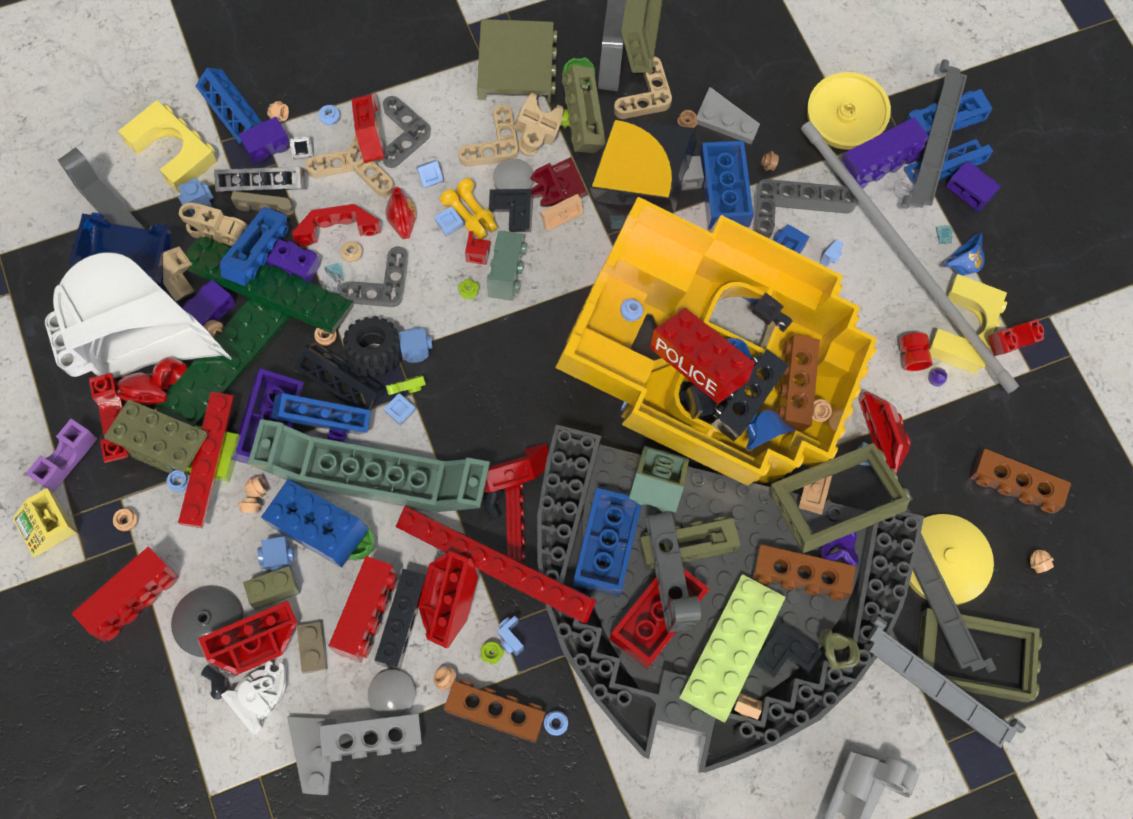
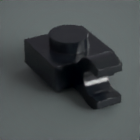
M767 292L751 311L767 325H770L773 321L782 332L793 322L789 316L781 312L784 306Z

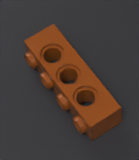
M794 334L788 341H785L783 346L785 362L789 366L784 372L783 381L779 386L778 396L781 397L776 413L786 424L792 426L795 430L805 431L812 426L820 339ZM796 357L802 361V365L796 361ZM793 378L800 382V386L795 384ZM791 400L797 402L798 408L793 406Z
M983 449L977 455L970 479L976 481L980 486L992 487L997 489L1000 494L1012 495L1019 498L1021 502L1041 507V510L1048 513H1056L1064 507L1071 483L987 449ZM994 470L998 471L1002 478L997 477ZM1016 479L1022 482L1023 487L1017 484ZM1038 488L1044 491V495L1039 493Z
M760 544L756 553L752 578L758 579L757 581L762 584L770 585L777 583L781 584V587L784 589H803L805 593L810 595L825 594L829 595V598L832 600L843 601L852 593L856 566ZM779 564L783 566L785 573L776 572L774 565ZM797 571H806L809 578H801ZM821 576H829L832 584H825Z
M460 679L459 683L453 681L444 706L445 712L536 743L545 717V712L541 711V706L533 703H528V706L519 704V699L506 695L505 698L496 696V691L483 687L482 691L473 688V683ZM470 696L479 698L480 702L477 707L469 708L466 705V701ZM493 704L501 705L503 708L502 713L498 716H492L489 713L490 706ZM517 711L524 713L526 717L521 724H516L511 719L512 715Z

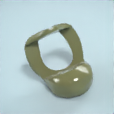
M831 629L821 630L819 643L825 647V655L829 660L830 668L837 670L853 667L858 664L860 651L853 638L832 633ZM849 646V660L837 662L834 650H840Z

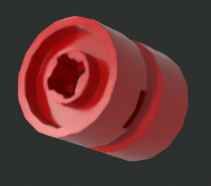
M911 333L899 339L901 352H905L902 356L904 370L912 372L921 371L933 365L931 352L928 351L930 344L927 334Z

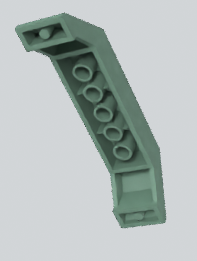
M260 419L248 464L282 479H289L304 488L426 511L447 512L480 508L490 462L472 458L440 461L316 438L287 427L283 423Z

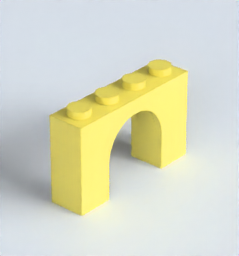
M157 100L118 131L123 141L137 155L162 137H176L183 141L180 153L160 169L164 180L178 193L180 191L177 186L198 178L217 162L214 156L215 150L209 143L204 144L196 131H190L183 119L180 117L176 118L173 111L166 104L163 106Z
M957 274L951 282L947 297L953 304L971 311L976 316L980 324L978 336L990 350L991 347L987 335L993 334L994 331L996 332L1000 326L1001 320L998 318L1000 313L1002 314L1006 308L1007 302L1004 300L1007 293ZM939 328L932 336L930 348L928 349L931 352L932 358L976 374L980 368H985L986 363L966 338Z

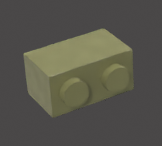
M289 566L243 582L249 604L255 610L300 594L294 572Z

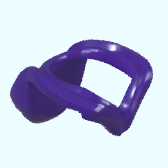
M856 532L823 545L820 552L821 558L835 561L843 557L847 564L858 566L859 559L855 552ZM830 548H842L837 552L830 554Z

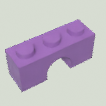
M70 419L56 437L59 439V444L53 454L46 458L40 455L25 473L45 489L48 488L53 493L97 440L89 430L73 419Z

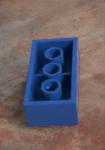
M744 141L702 143L699 156L704 175L703 192L708 229L713 227L720 215L745 227H750L754 213Z
M287 479L261 516L271 528L341 568L368 530L356 516Z
M596 488L574 577V586L620 597L642 506L629 499V495ZM611 516L616 517V523L610 522ZM606 539L611 540L610 546L605 545ZM600 561L606 562L605 569L599 567Z

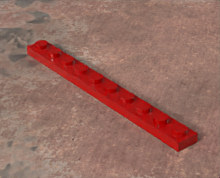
M404 506L395 526L445 553L453 550L471 558L475 568L583 623H587L596 603V599L410 507Z

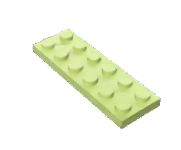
M742 574L680 699L725 723L785 600V596Z

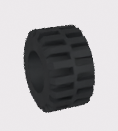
M368 316L364 317V320L358 319L355 321V324L348 326L349 330H345L343 338L344 350L350 368H354L356 373L361 371L362 375L367 376L371 374V377L379 373L381 375L385 374L386 370H393V365L397 366L399 363L398 359L401 358V347L398 330L394 328L392 322L387 323V319L382 318L380 320L378 316H373V318ZM370 344L380 345L379 347L373 349L364 348L365 346Z

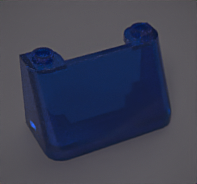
M92 212L91 215L82 213L69 263L72 266L95 254L116 253L133 260L161 289H166L163 284V253L170 250L172 232L166 225L155 224V226H150L149 230L111 224L104 219V215Z

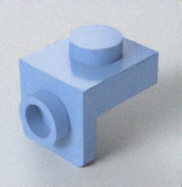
M514 616L511 619L509 617L504 619L498 625L500 629L497 633L503 640L500 643L509 654L513 652L517 656L524 650V646L510 631L519 623L518 618Z

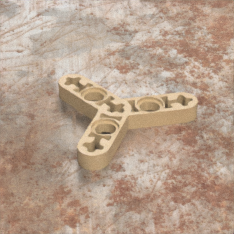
M376 116L377 129L379 133L381 126L379 118ZM356 134L349 150L313 156L306 161L305 166L308 175L313 178L354 171L380 197H388L393 192L392 179L374 161L364 163ZM359 151L361 160L354 162L353 159H357ZM333 160L342 161V164L338 167L331 166ZM313 165H318V169L314 170ZM368 169H374L376 174L368 177L365 175V172ZM379 179L384 186L388 185L387 189H385L384 187H380V183L378 182Z

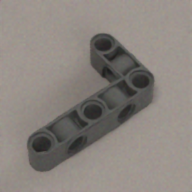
M665 512L646 515L647 531L667 632L694 629L701 619V608L697 596H688L672 513ZM659 544H668L670 546L671 551H661L659 548ZM671 590L677 591L680 599L672 600L668 592Z

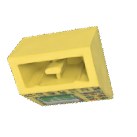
M48 488L26 499L13 517L34 558L77 533L57 495Z

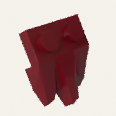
M571 157L553 166L551 163H548L536 169L530 177L532 181L538 183L531 188L533 191L532 198L543 197L540 200L541 207L554 206L576 194L580 198L588 195Z

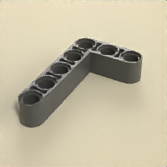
M608 0L598 81L599 90L618 91L624 41L621 29L626 0Z
M76 147L58 159V162L77 190L135 253H138L154 241L145 228L99 180L87 159Z
M763 179L758 183L754 195L753 231L769 239L771 238L775 227L776 207L848 214L854 211L858 200L847 186Z

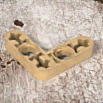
M654 56V74H652L653 71L643 72L649 92L622 97L616 100L614 114L618 118L626 119L662 112L670 108L672 95L659 58ZM654 80H659L662 82L663 85L660 87H655L654 85H652V82ZM660 98H663V100L666 101V102H665V103H662V101L659 100V99H660ZM645 101L648 103V106L641 108L637 103ZM620 106H624V108H626V110L623 111V109L620 108Z
M501 104L496 106L493 111L497 141L465 145L460 148L458 156L463 166L471 167L500 163L507 159L517 158L518 144L516 132L513 128L512 111L509 106ZM500 113H504L505 122H502ZM503 129H508L511 131V134L509 136H502L500 132ZM506 148H510L512 153H508ZM489 149L494 154L491 157H486L483 155V152ZM466 153H469V154H470V158H469V159H466V156H465Z

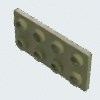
M128 400L104 437L110 442L125 447L132 458L171 474L174 469L181 472L186 471L208 435L201 429Z

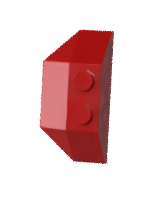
M868 391L863 392L858 401L872 442L878 450L884 453L889 468L894 469L897 473L910 449V438L905 434L902 427L903 418L897 412L896 407L888 401Z
M453 550L448 551L429 563L419 603V611L426 630L427 640L444 648L450 647L467 622L478 580L472 559Z
M285 601L199 637L197 640L206 662L239 675L282 656L297 624V620L289 601Z

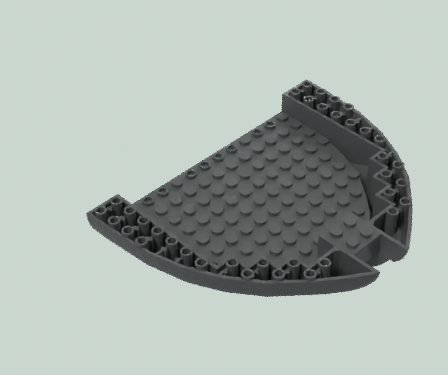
M556 425L547 457L537 513L539 572L596 599V603L587 623H583L547 604L546 609L563 654L592 698L640 755L649 759L657 725L700 736L697 771L698 773H706L773 747L820 721L856 687L877 659L876 656L867 650L871 644V641L867 638L875 627L871 623V619L873 616L878 615L885 620L887 626L883 631L890 636L903 608L918 552L924 516L902 512L856 531L855 552L858 555L859 563L855 568L852 593L843 601L832 600L829 598V595L825 594L810 595L805 593L803 589H784L781 587V584L777 583L770 585L762 584L785 596V600L759 654L781 623H784L823 653L808 673L789 659L786 660L774 678L753 664L740 693L762 702L760 716L758 720L743 717L738 714V711L734 710V703L724 723L680 699V696L742 574L758 582V579L752 578L756 553L760 544L821 558L820 552L823 545L805 553L801 551L770 496L771 487L751 483L747 486L728 476L688 467L676 513L670 511L673 516L674 525L682 529L689 527L690 524L695 522L707 524L719 517L733 518L741 546L737 552L682 563L686 571L710 588L700 602L701 619L694 629L678 631L647 670L610 641L609 637L656 578L655 569L645 571L639 541L640 537H643V534L648 532L646 515L665 512L648 504L641 506L620 597L574 586V577L596 488L630 496L641 455L600 445V435ZM789 492L812 533L828 528L836 522L845 521L867 512L825 501L821 515L800 509L799 505L802 495ZM611 516L610 522L616 523V517ZM707 535L705 539L681 543L678 546L683 548L710 542L709 538L711 535ZM606 539L605 545L610 546L611 540ZM832 547L830 548V554H833L842 548ZM843 557L835 560V562L847 564ZM600 561L599 567L605 569L606 562ZM779 564L774 565L776 572L785 573L783 566ZM797 571L801 578H809L806 571ZM821 576L825 584H832L829 576ZM831 629L832 633L853 638L860 651L858 664L853 667L837 670L830 668L829 660L825 655V647L819 643L821 630ZM849 646L840 650H834L837 662L849 660Z

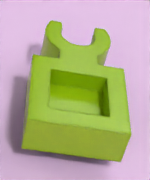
M423 375L386 385L388 395L406 390L409 393L422 390L421 386L426 384Z

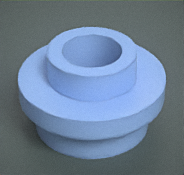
M326 105L319 111V119L326 125L336 124L340 117L339 110L333 105Z
M627 299L621 304V315L630 322L638 320L643 314V307L638 301Z
M175 470L167 477V486L173 492H183L187 489L190 476L187 472ZM178 479H183L180 485H176Z
M552 711L546 715L544 727L549 734L558 736L566 731L568 719L563 712ZM558 719L561 725L558 728H554L551 724L552 720Z

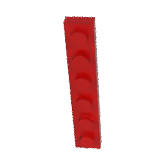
M215 392L210 394L201 429L208 436L194 457L178 520L179 525L203 529L235 400L233 395Z

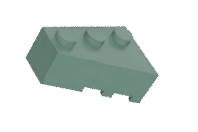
M498 230L494 246V256L490 263L491 272L487 275L488 297L514 301L515 293L519 294L520 281H517L518 274L523 272L524 262L521 261V256L526 255L527 250L524 234Z

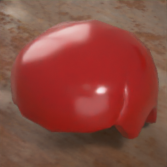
M174 357L163 358L154 366L152 379L161 389L169 390L168 385L175 384L187 370L186 364Z

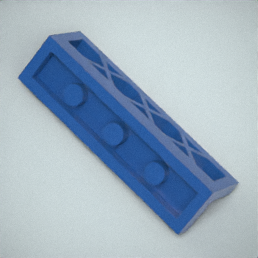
M206 68L195 87L237 142L242 144L238 135L240 134L238 123H241L245 128L244 131L263 122L222 69ZM207 81L210 82V92L204 87ZM216 94L221 96V106L217 104ZM228 108L232 111V120L228 119Z
M977 139L947 150L939 180L954 175L967 161L975 166L987 162L993 152L990 145L981 147ZM971 147L975 149L974 151L965 154L966 149ZM950 155L957 156L956 158L948 160V157ZM922 160L904 168V172L913 187H915L918 173L915 176L912 170L920 169Z

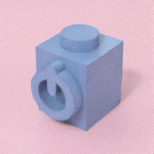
M194 178L177 186L181 193L178 198L182 205L192 202L208 207L212 206L209 200L213 199V196L205 181L200 183L198 178ZM189 209V210L191 211L192 215H194V214H195V210H194V209Z
M414 327L408 329V331L399 332L403 360L417 363L429 357L428 349H432L431 335L426 336L425 328Z
M285 536L261 540L262 547L257 549L261 569H266L268 573L287 566L292 569L291 561L295 560L293 547L289 548V542Z

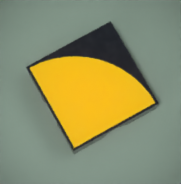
M614 118L590 185L594 201L624 206L634 205L636 199L640 197L670 213H674L682 190L683 178L689 168L697 144L694 129Z

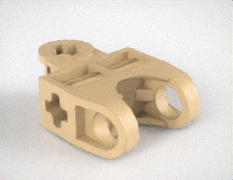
M531 93L523 104L513 127L522 132L518 148L526 156L535 155L542 142L549 145L552 144L563 115V106L558 104L551 112L541 111L537 105V94Z
M189 202L182 205L179 209L180 218L187 223L186 229L188 233L197 239L199 237H209L219 243L233 246L248 227L242 220L224 216L221 210L202 204ZM187 209L195 210V214L192 217L184 216V212ZM191 227H195L198 231H192Z

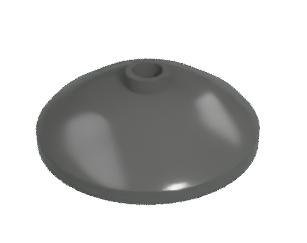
M208 586L195 589L179 601L173 612L171 620L173 637L179 647L188 654L205 658L197 638L244 619L243 611L238 600L230 592L222 588ZM207 615V620L201 623V616Z

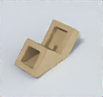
M180 247L163 253V284L175 301L189 297L195 292L182 274L192 263Z

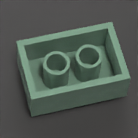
M644 446L629 499L634 500L640 505L648 504L664 512L672 511L676 513L684 488L689 459Z

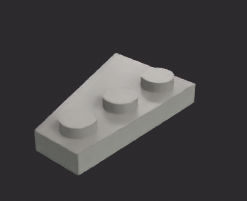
M287 717L303 794L329 795L332 762H327V758H321L319 726L333 725L337 723V720Z

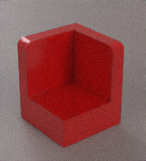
M469 230L465 250L466 262L487 265L491 241L474 238V231Z

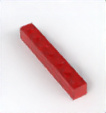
M523 483L506 488L507 556L521 563L522 559H525V550H522V545H525L524 536H521V531H524V522H521V517H524V509L521 508L520 504L523 503V495H520Z

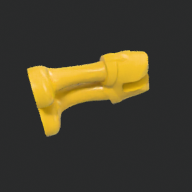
M468 177L457 185L456 192L453 189L446 190L440 196L439 201L445 207L452 206L466 222L465 228L468 231H474V235L481 240L487 234L479 222L490 233L497 230V225L491 211L483 209L475 200L472 193L474 182ZM459 197L471 208L475 215H472L463 206V204L459 200Z

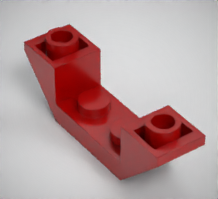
M372 93L351 99L355 133L364 163L385 158L383 142L377 129L375 113L379 111L377 94Z
M349 204L311 210L292 233L297 246H309L312 243H318L316 227L327 228L336 224L348 225L357 221L360 236L368 237L381 233L377 218L357 205Z
M1038 319L987 335L993 355L998 356L1044 340V329Z
M112 373L89 378L92 398L99 406L104 436L124 407L123 400L117 396L118 387ZM105 437L104 440H100L105 463L129 456L125 447L110 442Z
M544 443L524 449L525 457L489 467L484 492L491 493L536 479L545 471L549 453L547 444Z

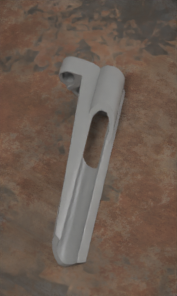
M850 751L824 819H834L837 812L842 813L845 819H870L885 787L909 798L914 791L919 774L909 769L905 763L894 758L887 757L884 760L864 753Z

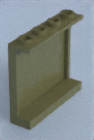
M481 19L477 80L478 100H486V93L525 95L534 93L537 95H548V102L551 103V94L555 95V82L551 81L552 77H556V65L552 64V60H556L557 47H553V43H557V30H553V22Z

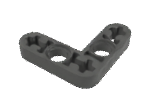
M388 96L383 101L384 113L404 130L399 137L384 149L385 158L382 159L383 164L388 168H395L430 138L431 133L428 123L396 96ZM389 105H391V106H395V105H396V110H395L393 107H390V108H389ZM408 115L412 117V120L405 123L401 121V118ZM417 130H420V131H423V130H424L425 133H422V132L417 133ZM403 141H410L412 143L409 148L401 147ZM390 155V156L392 157V156L395 155V159H392V158H389V159H388L387 156Z
M399 246L389 250L384 284L345 282L339 288L340 296L346 300L354 301L353 304L383 307H396L400 305L403 300L408 263L406 250ZM397 254H401V257L399 258L398 262L399 266H395L396 263L394 257H396ZM394 272L401 274V278L397 281L389 279V276ZM391 287L395 288L396 294L393 300L389 299V296H391L392 293ZM349 289H352L353 293H351L350 296H347L346 292H348ZM359 289H361V298L358 296L360 294ZM369 290H375L377 295L373 299H368L365 297V293Z

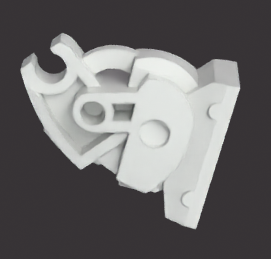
M268 661L265 670L253 672L250 676L242 679L234 691H226L221 694L254 735L262 728L260 719L267 717L271 713L272 707L277 702H281L285 693L286 674L285 666L282 663H279V670L277 672H271L273 662Z

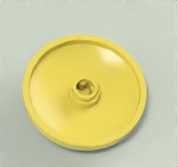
M855 72L836 73L820 81L813 89L807 105L808 122H812L828 145L845 150H851L882 134L887 127L891 113L890 101L884 89L872 78Z
M937 514L924 518L921 534L956 605L967 603L976 598L989 584L994 567L992 550L986 537L975 525L958 516ZM912 571L909 585L917 594L927 600L914 571Z

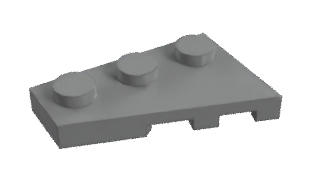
M709 87L696 117L698 125L749 144L753 143L760 125L711 87Z

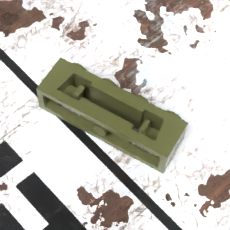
M572 65L562 74L565 102L569 115L568 121L572 134L571 141L574 152L596 153L604 147L605 136L594 68ZM587 79H589L590 90L588 92V85H586ZM595 123L597 127V134H594L593 130L595 128L593 124Z
M719 517L707 524L695 522L690 524L689 527L682 529L679 526H675L678 544L705 539L707 535H711L709 538L710 542L679 548L682 563L737 552L741 546L733 518ZM647 532L643 534V537H640L639 541L645 571L655 569ZM659 544L661 551H669L668 544Z

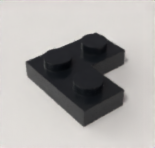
M490 189L489 210L491 212H509L510 232H531L532 189Z
M781 623L756 658L754 664L773 678L787 659L808 673L823 652L784 623Z

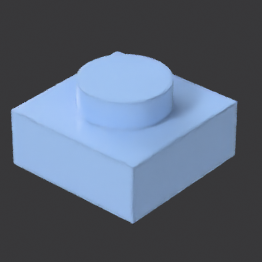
M436 159L416 166L424 188L443 181Z
M452 206L434 216L435 222L445 236L464 226L462 219Z
M837 239L824 253L820 263L825 267H828L831 262L835 264L843 254L841 250L844 244Z
M398 394L384 408V412L400 426L416 411L415 407L401 394Z

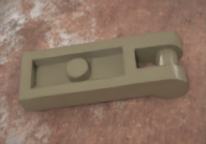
M232 192L231 200L235 207L241 211L258 210L260 212L263 207L287 215V218L294 215V209L288 198Z

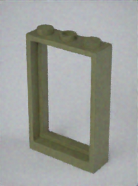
M626 0L621 32L632 73L652 72L663 0Z
M874 443L771 484L770 493L803 553L905 512L910 500L906 488L901 487L894 469L889 468L884 453L878 450ZM869 461L893 501L812 533L789 492Z
M927 608L920 613L917 657L934 668L938 621L932 609ZM961 615L968 629L1025 639L1022 689L947 675L943 676L963 691L1026 703L1036 700L1039 694L1037 674L1041 667V662L1038 659V650L1042 646V637L1039 636L1040 629Z

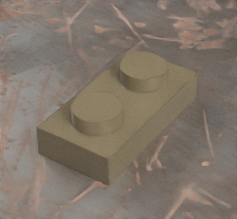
M315 622L297 625L302 673L307 674L327 670L322 623Z

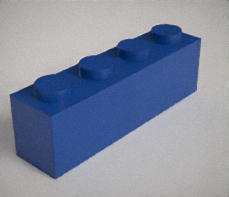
M281 393L274 398L271 419L360 435L368 432L371 410Z

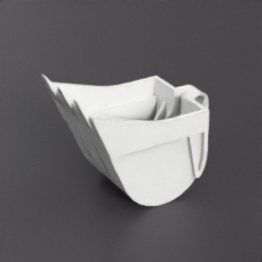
M116 253L95 254L75 264L65 274L60 284L56 286L53 298L55 311L48 314L45 319L56 363L62 370L73 377L92 371L97 376L112 373L114 379H117L143 367L157 364L166 357L186 360L223 355L230 360L232 359L210 336V333L192 315L184 311L133 260Z

